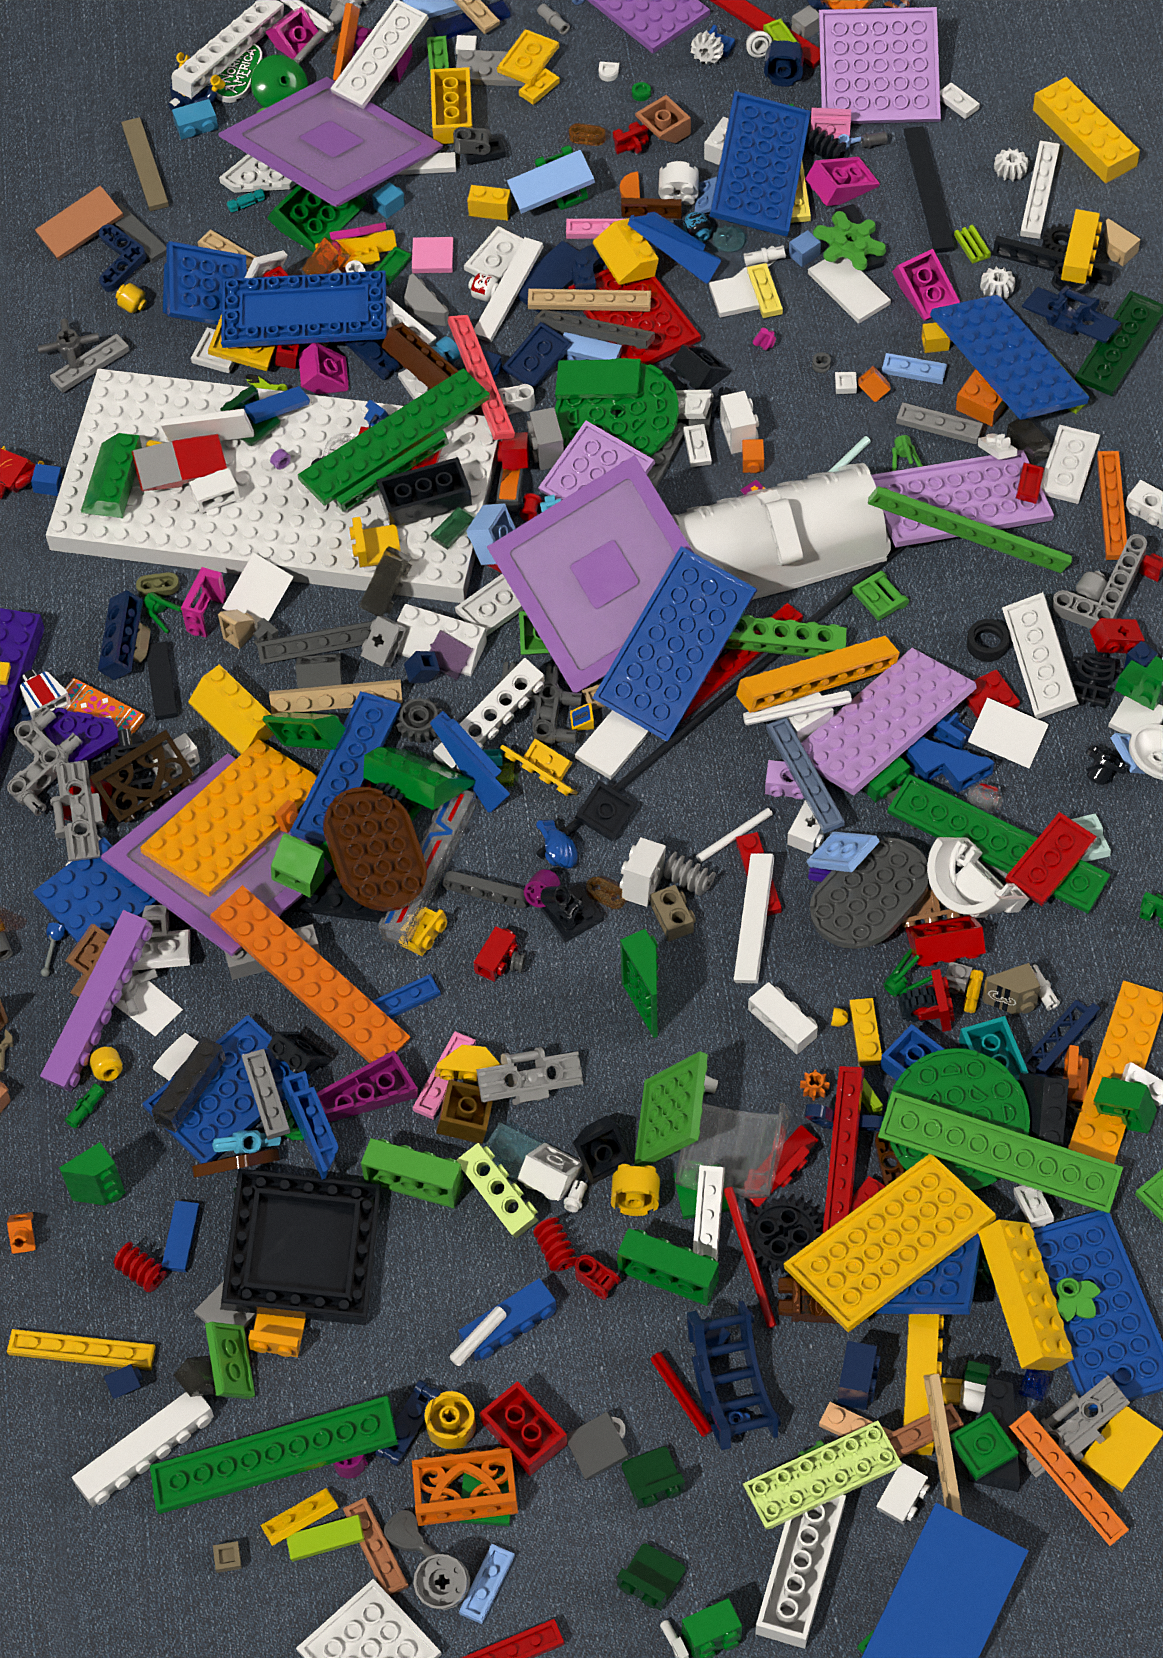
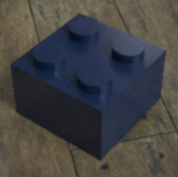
M847 1341L837 1405L866 1410L868 1402L873 1403L881 1357L876 1355L877 1346Z

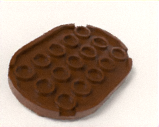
M356 787L337 795L324 815L323 832L342 887L356 902L373 910L395 911L409 906L420 895L426 883L427 867L408 812L398 800H392L384 795L383 791L375 788Z

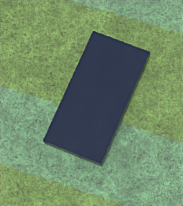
M562 240L532 267L516 298L528 305L529 289H567L574 283L572 264L579 251ZM534 309V310L537 311L538 313H540L543 309Z

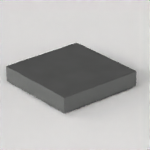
M608 1412L567 1434V1443L587 1481L630 1457Z

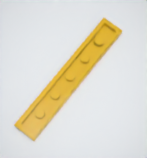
M16 1329L11 1331L7 1348L8 1355L113 1367H124L131 1364L132 1368L138 1367L140 1370L152 1371L156 1346L153 1344Z

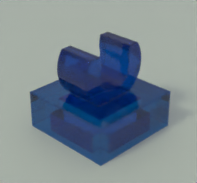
M1026 1369L1018 1394L1042 1402L1050 1376Z

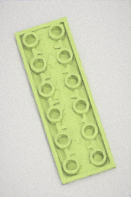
M876 1421L743 1483V1486L765 1529H771L895 1471L902 1463L879 1421Z

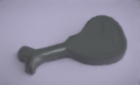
M408 1510L399 1511L386 1523L384 1536L394 1547L403 1551H419L426 1558L437 1554L419 1534L417 1518L412 1512Z

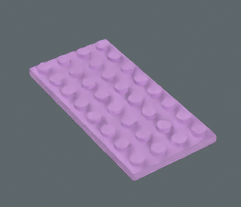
M1024 450L1017 451V456L999 460L989 455L871 475L876 488L878 486L887 488L893 492L926 502L929 505L965 516L968 519L984 523L999 530L1052 521L1054 517L1041 486L1036 504L1015 498L1023 463L1030 464ZM883 510L885 525L895 547L958 537Z
M911 648L897 660L896 664L891 665L890 668L885 670L851 700V703L843 706L830 718L829 722L819 727L801 744L820 776L850 794L855 795L977 689L976 683Z

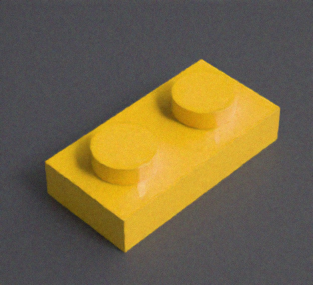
M545 68L532 85L525 84L519 89V96L534 105L560 83V78Z

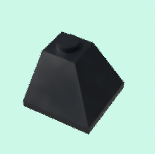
M607 1115L585 1126L573 1142L591 1185L614 1174L618 1170L619 1165L633 1164L616 1122Z

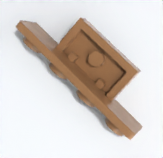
M931 889L927 891L921 902L902 922V927L916 925V920L924 919L925 923L938 921V916L946 915L947 919L960 917L961 915L950 909L941 911L939 901Z
M95 924L89 926L65 960L83 974L70 992L77 997H80L110 937Z

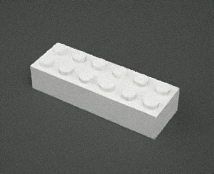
M846 1495L839 1496L785 1522L756 1623V1635L806 1648L843 1514Z

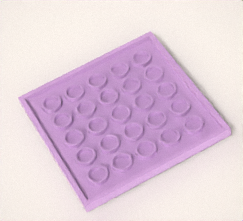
M937 7L819 10L821 108L851 109V124L940 122Z

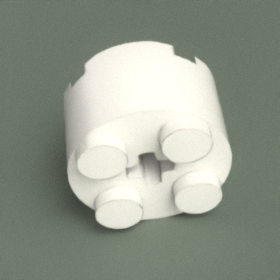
M682 161L667 163V167L664 169L661 167L659 170L658 190L660 198L682 199V203L685 205L695 203L699 188L698 169L695 166L693 169L689 167V163Z

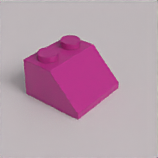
M299 7L289 12L265 31V33L278 50L294 59L318 32V29L303 7Z
M318 343L310 344L299 354L301 387L316 394L344 392L349 389L345 356Z

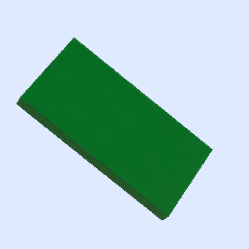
M641 359L559 360L555 397L556 399L638 398Z

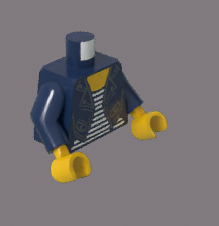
M182 52L178 53L177 61L180 64L176 69L181 67L186 60L190 59V56L186 55L183 60L184 54ZM213 75L210 83L192 99L173 90L171 82L170 92L172 100L168 103V106L172 110L207 99L212 104L217 99V90L223 89L225 82L218 75Z

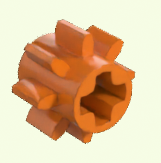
M817 1070L810 1074L805 1072V1081H800V1088L804 1089L803 1096L808 1095L813 1101L820 1096L825 1098V1090H828L830 1085L829 1082H825L826 1074L821 1075Z

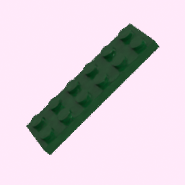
M1130 291L1112 318L1121 322V326L1106 343L1097 341L1075 375V381L1113 396L1163 318V304Z

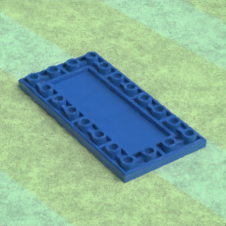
M385 270L222 279V348L385 339L387 335Z
M935 1503L861 1658H979L1029 1550Z

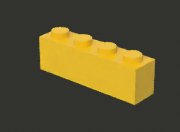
M1075 210L1061 280L1085 284L1087 276H1091L1093 264H1090V262H1094L1096 250H1093V248H1097L1099 236H1096V234H1100L1102 222H1099L1100 213Z

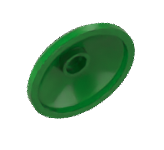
M271 55L262 59L255 66L251 75L252 93L263 108H268L308 87L307 77L301 66L293 59L284 55ZM281 78L285 79L286 84L281 82Z

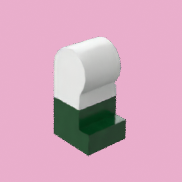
M973 1361L967 1362L962 1375L960 1409L980 1413L990 1365Z

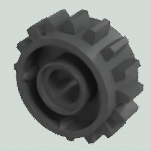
M418 697V699H409L406 704H402V709L397 716V731L401 732L402 738L407 737L409 742H429L433 737H437L430 722L442 712V709H438L437 703H432L428 698L421 699V697Z

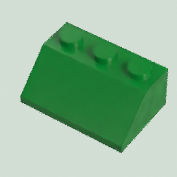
M281 712L266 715L262 718L282 745L288 747L335 750L345 731V727L341 724L340 719L333 714Z
M101 1142L59 1167L73 1201L106 1206L109 1203L118 1201L126 1193L115 1162Z

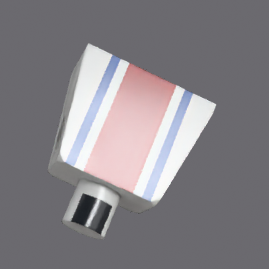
M28 670L23 674L25 682L20 685V689L32 720L39 716L46 707L53 711L58 707L65 708L71 705L68 692L48 672L37 675L34 670Z

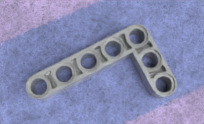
M1139 534L1129 537L1099 603L1069 591L1061 590L1053 598L1052 609L1054 614L1090 629L1093 628L1100 617L1116 619L1140 568L1141 560L1145 556L1147 546L1145 537ZM1133 546H1138V547H1140L1141 549H1134V548H1132V547H1133ZM1124 564H1131L1132 567H1126ZM1119 581H1120V582H1123L1124 584H1123V585H1118V584H1116V582H1119ZM1113 599V600H1115L1116 602H1115V603H1109L1107 600ZM1060 602H1065V603H1067V605L1062 606V605H1059L1058 603H1060ZM1079 610H1086L1087 613H1080Z

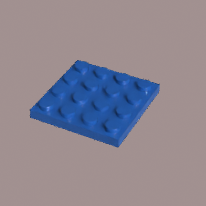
M169 241L166 245L167 316L218 325L222 314V279L245 278L247 274L246 255Z
M105 837L98 841L99 858L72 861L33 891L34 896L59 924L65 926L66 932L76 943L79 942L91 924H95L110 936L123 910L142 917L145 906L160 903L101 859V855L113 847Z
M977 1233L873 1314L970 1315L982 1247L979 1234Z

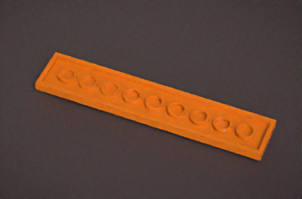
M243 885L210 915V919L369 1063L393 1050L397 1053L410 1040L411 1037Z

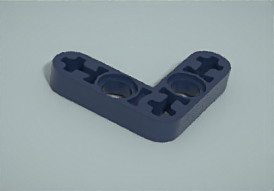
M106 224L99 229V236L105 245L120 254V256L101 274L99 282L104 291L112 292L145 261L147 255L141 244L115 226ZM120 242H128L125 247H118ZM123 264L128 265L126 270H118L119 266Z
M807 1104L805 1118L822 1128L833 1130L835 1111L824 1105ZM860 1115L859 1131H880L884 1117Z

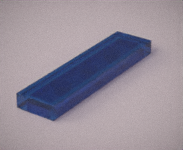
M503 0L486 5L500 21L510 17V11ZM465 13L432 24L435 34L437 36H446V39L478 28Z

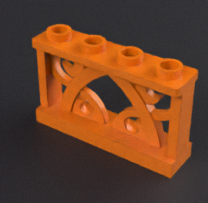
M498 1447L489 1451L480 1452L475 1450L465 1454H446L442 1457H421L418 1460H412L415 1513L418 1526L518 1513L513 1457L510 1448ZM504 1466V1474L493 1480L492 1478L498 1474V1468L494 1471H491L489 1468ZM466 1473L483 1484L477 1486L469 1498L462 1499L456 1491L447 1487L458 1476ZM438 1474L436 1478L429 1477L430 1482L436 1485V1487H429L422 1482L423 1476ZM508 1480L509 1493L502 1494L498 1485ZM421 1491L432 1494L429 1503L422 1504ZM482 1491H483V1494H486V1495H487V1496H479V1497H477V1495H478L480 1492H482ZM443 1495H449L453 1497L454 1500L445 1501L446 1499H448V1496Z

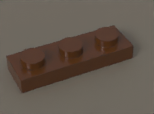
M622 198L621 217H630L631 215L637 217L647 215L650 212H656L667 219H681L682 199Z

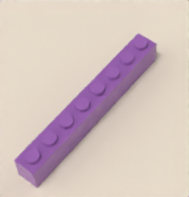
M125 910L122 911L40 1075L46 1082L69 1092L79 1083L82 1068L89 1063L90 1052L93 1046L97 1045L100 1041V1032L104 1024L109 1022L112 1015L111 1010L114 1004L119 1002L122 995L121 990L124 984L130 980L132 968L135 962L140 960L145 942L149 941L152 936L153 926L148 920Z

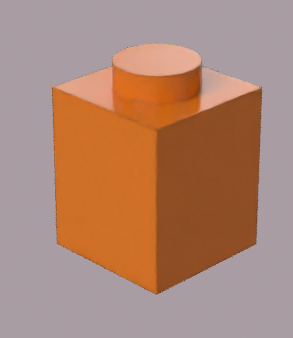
M763 439L742 440L743 473L764 472Z

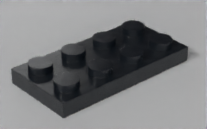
M330 872L325 877L311 898L303 895L299 904V912L385 923L390 911L373 910L356 902L344 890L336 872Z

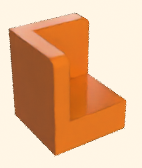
M874 366L858 378V385L874 402H877L891 390L890 383Z

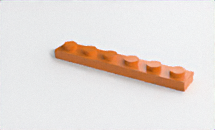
M1098 451L1097 464L1106 560H1119L1127 542L1119 451Z
M1029 1410L1009 1426L1109 1546L1129 1531L1126 1524Z

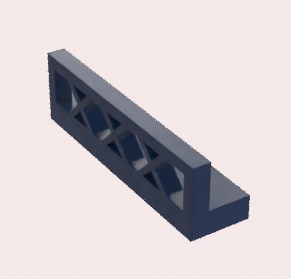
M1075 1000L1023 1059L1028 1072L1049 1075L1065 1057L1069 1045H1075L1098 1019L1100 1007L1094 1003L1086 1007L1078 1000ZM1077 1008L1083 1014L1078 1020L1073 1021L1072 1013ZM1070 1026L1068 1032L1064 1036L1059 1037L1058 1029ZM1056 1042V1045L1050 1052H1044V1045L1046 1043ZM1042 1058L1041 1063L1036 1069L1028 1064L1032 1059Z

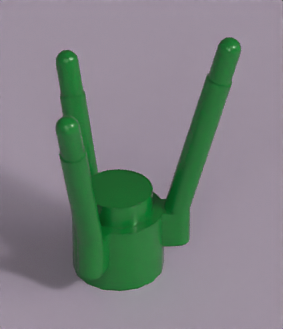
M154 592L147 594L143 602L144 607L147 608L146 614L151 616L165 633H169V630L155 613L163 612L165 607L182 612L181 606L167 601Z
M911 948L883 983L886 991L893 997L901 996L902 993H907V990L910 989L912 991L915 987H920L932 980V975L906 987L908 982L904 975L919 959V955H916L901 970L912 954Z

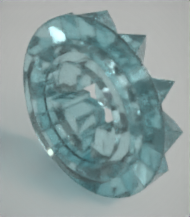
M724 225L723 228H717V231L713 233V243L721 251H737L744 245L745 233H742L741 228H735L734 225L731 227ZM732 235L728 242H726V237Z

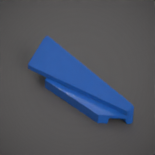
M650 212L647 215L637 217L631 215L629 218L628 226L704 283H709L721 259L703 251L705 248L704 243L656 212Z
M442 711L430 722V725L462 774L475 780V784L471 787L487 812L491 813L510 795L496 779L502 771L453 718L450 719Z
M303 1071L284 1077L282 1092L321 1178L325 1179L339 1147L315 1088H309L307 1074Z

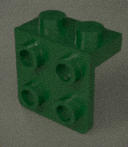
M251 385L247 389L242 390L239 395L226 402L220 408L221 411L245 410V405L259 400L258 389ZM246 413L254 430V437L240 439L248 446H254L281 425L280 419L276 416L255 424Z
M666 1447L624 1461L621 1465L638 1509L652 1507L662 1500L678 1497L685 1492V1481L682 1473L678 1474L669 1450Z
M642 1544L626 1570L622 1568L619 1572L617 1586L627 1595H634L641 1599L642 1603L646 1606L662 1611L684 1575L685 1566L652 1546Z

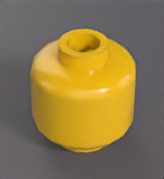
M132 283L123 284L115 296L117 305L129 313H135L138 310L142 311L147 303L145 291Z
M112 1047L98 1048L90 1056L89 1062L92 1072L101 1081L116 1079L123 1069L120 1056L116 1049Z

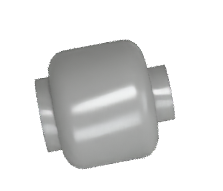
M1099 571L1084 573L1076 585L1077 595L1099 602L1107 586L1105 575Z

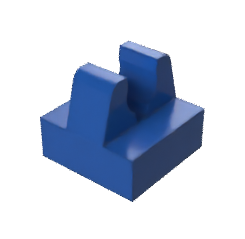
M369 400L365 405L368 412L364 419L370 426H374L389 416L385 409L372 400Z

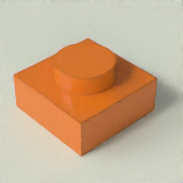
M287 800L274 814L277 823L280 825V830L288 833L299 812L295 803Z

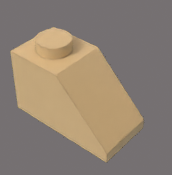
M1108 218L1104 229L1106 253L1112 261L1124 266L1138 253L1140 239Z
M236 609L221 611L218 614L223 639L238 649L254 635L256 631L255 621L248 613L244 614Z

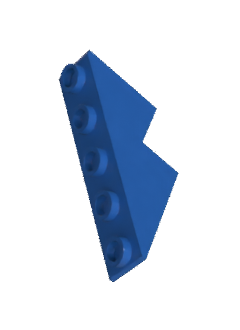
M923 736L901 754L922 781L927 783L943 774L957 793L992 775L994 769V761L988 757H980L966 750H958L949 747L945 743L933 742Z

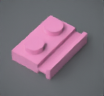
M812 108L810 132L819 126L822 128V131L826 130L828 135L833 134L834 139L838 138L841 134H846L850 138L851 109Z

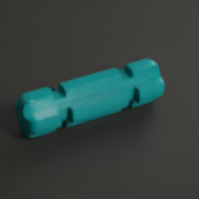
M257 189L253 194L250 192L237 197V200L232 199L228 201L227 207L230 212H235L238 208L242 209L255 204V201L260 202L264 200L265 194L262 189Z

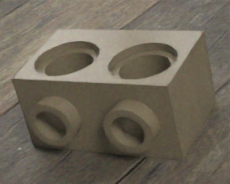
M676 885L650 894V905L668 942L693 933L694 923L696 922L693 911L688 910L685 905L687 901L682 891L679 892ZM666 902H673L674 904L667 905V904H665V903H666ZM676 920H681V921H683V922H682V923H675L674 921H676Z

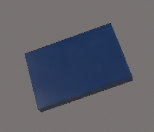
M540 321L503 365L502 369L522 384L532 386L535 391L558 364L559 360L564 357L567 350L572 346V342Z

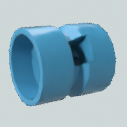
M444 336L436 342L435 346H431L451 365L461 358L457 344L450 337Z

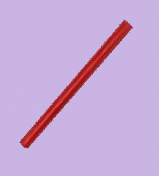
M728 1187L723 1190L767 1328H773L777 1324L733 1187Z

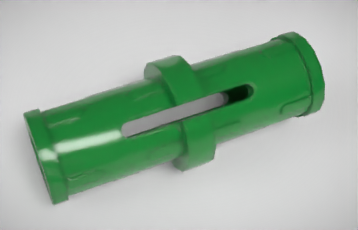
M93 1084L82 1099H78L77 1105L64 1119L70 1127L76 1129L87 1114L93 1112V1107L105 1094L104 1090L99 1085Z

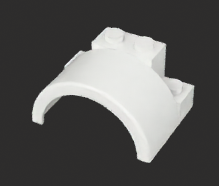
M938 837L935 840L928 857V879L937 899L950 910L980 918L1003 911L1006 913L1019 912L1029 900L1014 883H1006L1004 886L977 860L983 852L968 838ZM955 864L960 867L964 866L957 874L955 873Z

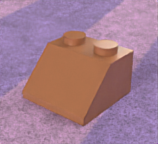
M667 95L635 113V116L661 140L677 143L691 134V117Z

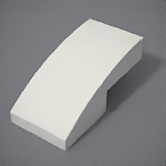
M184 1033L162 1054L153 1065V1070L167 1080H171L186 1067V1064L202 1052L203 1045Z

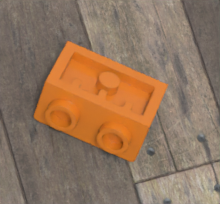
M1069 1045L1064 1057L1063 1076L1069 1078L1067 1100L1084 1102L1087 1092L1089 1060L1082 1058V1055H1078L1079 1046Z

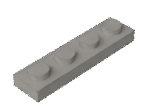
M115 334L77 358L76 368H70L69 364L51 374L50 379L64 393L96 373L97 369H102L129 352V346L118 334Z
M903 402L896 418V424L977 444L983 428V423Z
M261 1049L242 1055L267 1139L289 1134L290 1129L265 1050Z

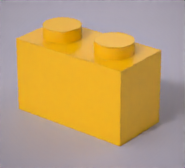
M471 185L467 199L469 216L508 221L512 206L510 189Z

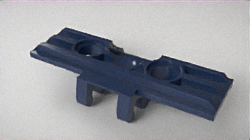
M1068 285L1058 295L1037 287L1022 304V308L1045 317L1048 325L1071 335L1077 331L1103 343H1106L1121 326V322L1095 311L1100 301L1098 298H1090L1076 292ZM1069 297L1083 304L1077 310L1067 306V298ZM1085 321L1094 322L1092 325L1083 324Z

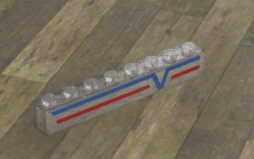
M465 790L441 805L439 810L434 812L430 828L425 830L423 842L420 846L427 867L426 883L420 895L413 903L400 910L388 911L386 916L381 918L379 930L381 931L383 941L404 947L409 946L425 909L428 907L477 808L474 792Z

